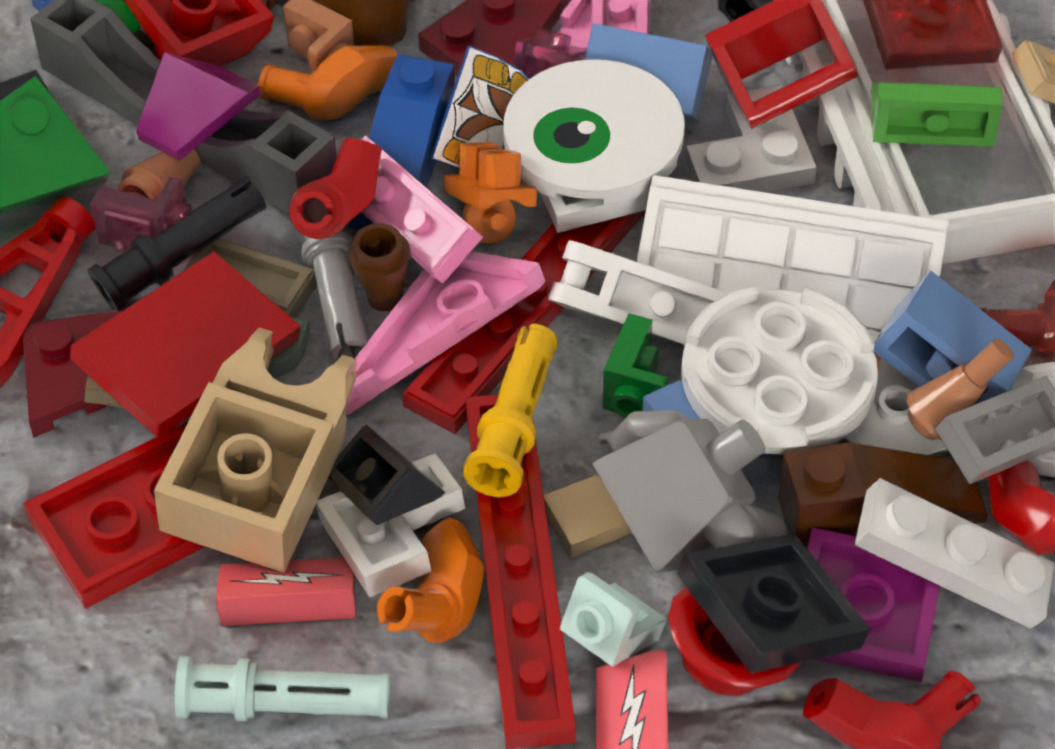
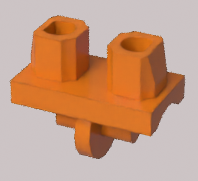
M495 142L460 143V174H444V193L467 203L464 207L462 219L483 236L480 240L481 243L494 244L501 242L509 236L515 225L516 213L510 200L525 207H536L537 188L521 182L520 152L501 149V145Z

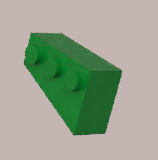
M36 76L0 101V215L30 205H38L53 200L55 197L86 187L90 188L106 183L111 172Z

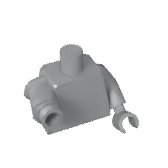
M677 410L635 411L630 413L615 430L598 435L597 438L600 445L610 443L613 452L599 458L592 464L656 573L678 570L686 553L706 550L711 544L718 548L788 535L787 525L778 513L751 506L755 500V492L741 469L765 452V446L758 432L746 420H739L719 434L710 420L688 419Z

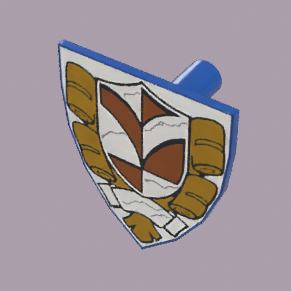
M468 46L430 159L460 169V143L495 142L501 145V149H505L503 122L507 106L516 91L530 78L520 69L497 56Z

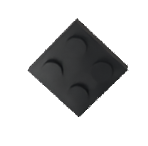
M796 534L686 553L677 572L679 578L750 673L859 650L862 648L871 630Z

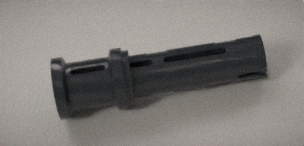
M247 176L242 177L238 182L228 187L227 190L211 198L167 229L153 237L147 234L143 237L139 235L131 240L132 248L102 267L94 264L88 268L87 271L92 282L113 311L127 309L126 302L155 283L162 286L168 282L170 277L174 275L172 269L184 260L221 238L245 220L267 208L265 200L255 184L251 185V180Z

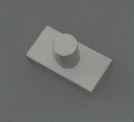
M1047 376L948 415L935 428L969 484L1055 449V387Z

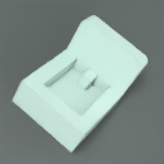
M588 572L578 577L559 629L613 667L659 641L667 618L615 582L609 585L593 573Z

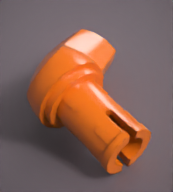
M385 45L344 46L325 59L312 74L267 64L263 68L258 82L261 90L259 98L264 101H275L304 108L310 120L328 121L340 119L357 107L368 95L382 91L398 53Z
M450 517L435 525L421 540L428 553L431 572L425 574L417 589L393 586L382 593L378 601L377 614L381 624L389 623L386 627L388 631H418L419 635L428 642L443 643L457 637L469 626L478 604L485 567L467 528L458 520Z

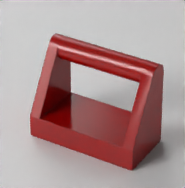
M774 0L705 34L718 71L751 129L859 77L857 69L822 0ZM823 41L834 59V63L752 102L742 79Z

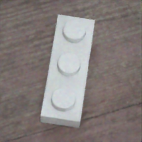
M881 478L866 490L855 541L856 546L1027 628L1032 629L1046 619L1054 562L1042 556H1037L1034 552Z

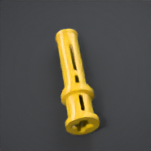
M530 324L529 331L524 326L518 332L514 352L505 372L496 404L492 409L485 412L479 420L477 426V435L480 439L476 451L469 454L463 467V476L467 483L476 491L488 496H510L518 491L523 481L521 462L524 454L530 452L536 440V428L532 421L533 414L542 393L550 362L558 346V339L555 333L543 325Z

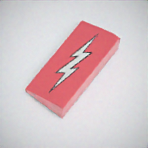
M343 557L290 560L285 573L253 562L221 564L216 590V606L220 625L237 626L356 618L355 575Z
M667 650L650 651L633 656L613 667L609 664L596 667V749H668Z

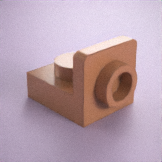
M290 0L283 6L288 47L300 56L308 59L310 74L317 70L319 65L344 46H354L352 20L312 0Z

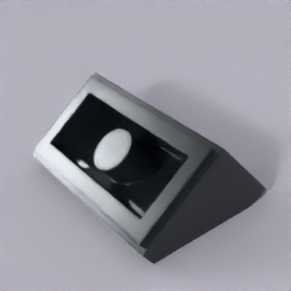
M367 424L362 426L337 456L328 477L376 525L433 502L445 493L406 456Z

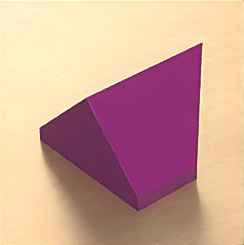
M164 52L136 129L138 139L180 161L261 95L260 86L218 65Z

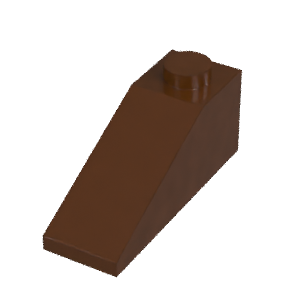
M851 442L787 451L783 454L778 500L787 525L788 534H796L806 548L808 547L812 527L857 536L866 490L879 478L974 524L986 522L988 514L977 483L969 484L954 459Z

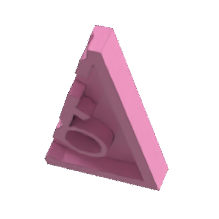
M471 251L443 284L424 269L356 356L357 377L346 406V415L351 414L541 288L545 283V278L539 263Z

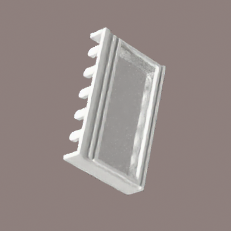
M822 0L857 69L859 77L804 104L819 103L820 105L817 124L818 139L821 146L836 144L835 181L839 189L852 187L853 185L855 190L853 206L949 221L942 264L1055 244V127L1051 121L1049 103L1030 94L1011 54L1016 47L1011 39L1009 21L1004 13H998L993 0ZM823 41L786 58L788 65L802 62L801 78L835 62ZM872 82L1001 87L1003 106L994 147L873 142Z

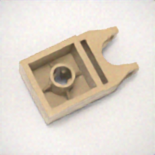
M259 327L251 335L247 343L222 363L213 383L208 382L154 490L159 531L285 573L346 439V406L357 377V359L342 355L336 363L324 371L321 377L309 384L298 386L283 384L274 379L267 371L274 352L271 345L273 332Z

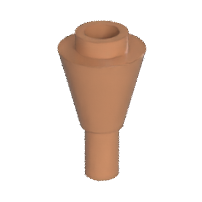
M995 338L968 364L964 363L909 392L906 398L910 409L908 411V418L913 427L928 439L935 440L938 438L942 440L935 428L946 416L977 404L987 388V382L1014 358L1011 348L1001 339Z

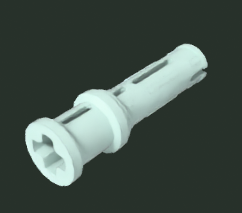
M180 656L175 679L176 718L187 719L191 712L233 714L236 721H248V718H255L256 711L314 715L380 716V718H388L390 675L387 673L370 675L323 671L260 670L258 662H252L251 659L240 658L236 665L194 663L192 656ZM258 690H276V691H275V692H266V691H258ZM292 691H303V692H325V693H348L349 695L312 694V693H291V692H292Z

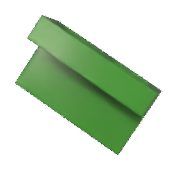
M872 82L873 142L994 147L1003 106L1001 87Z

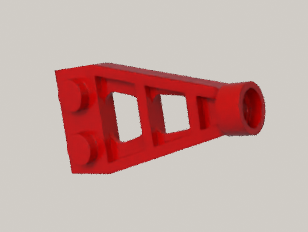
M59 197L42 214L36 224L0 248V278L21 263H25L43 272L28 295L23 298L0 287V312L7 315L0 329V388L13 375L24 355L23 334L29 323L41 322L44 319L81 251L80 246L96 229L95 221L91 214L80 203L69 197Z

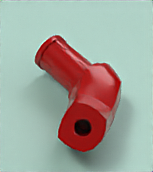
M355 138L343 140L331 173L300 187L293 195L289 206L290 220L297 231L313 239L332 237L362 213L375 198L382 147Z
M1026 460L989 476L990 499L993 517L996 522L1011 537L1037 556L1042 554L1055 555V493L1043 489L1037 469L1032 462Z
M948 671L938 683L913 704L876 700L838 678H828L812 686L804 703L802 713L805 718L824 732L852 749H940L941 737L962 718L978 708L980 696L979 694H972L969 698L964 699L965 696L976 688L964 675L956 671Z

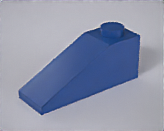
M398 54L380 94L369 139L382 147L385 153L427 188L437 161L430 159L455 85L454 64ZM360 213L348 226L351 229L360 230L374 223L363 213Z

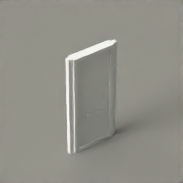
M653 175L637 262L728 293L751 286H756L757 291L784 290L803 293L804 288L817 291L849 309L863 323L873 342H875L896 307L931 270L940 277L949 221Z

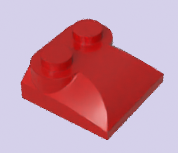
M124 0L144 31L155 43L153 55L160 61L164 52L221 67L251 53L255 46L271 32L274 15L261 0Z

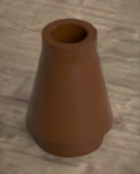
M384 223L370 224L360 229L349 247L348 259L367 294L369 305L377 311L387 312L392 311L404 295L403 287L410 257V246L406 238L395 227Z

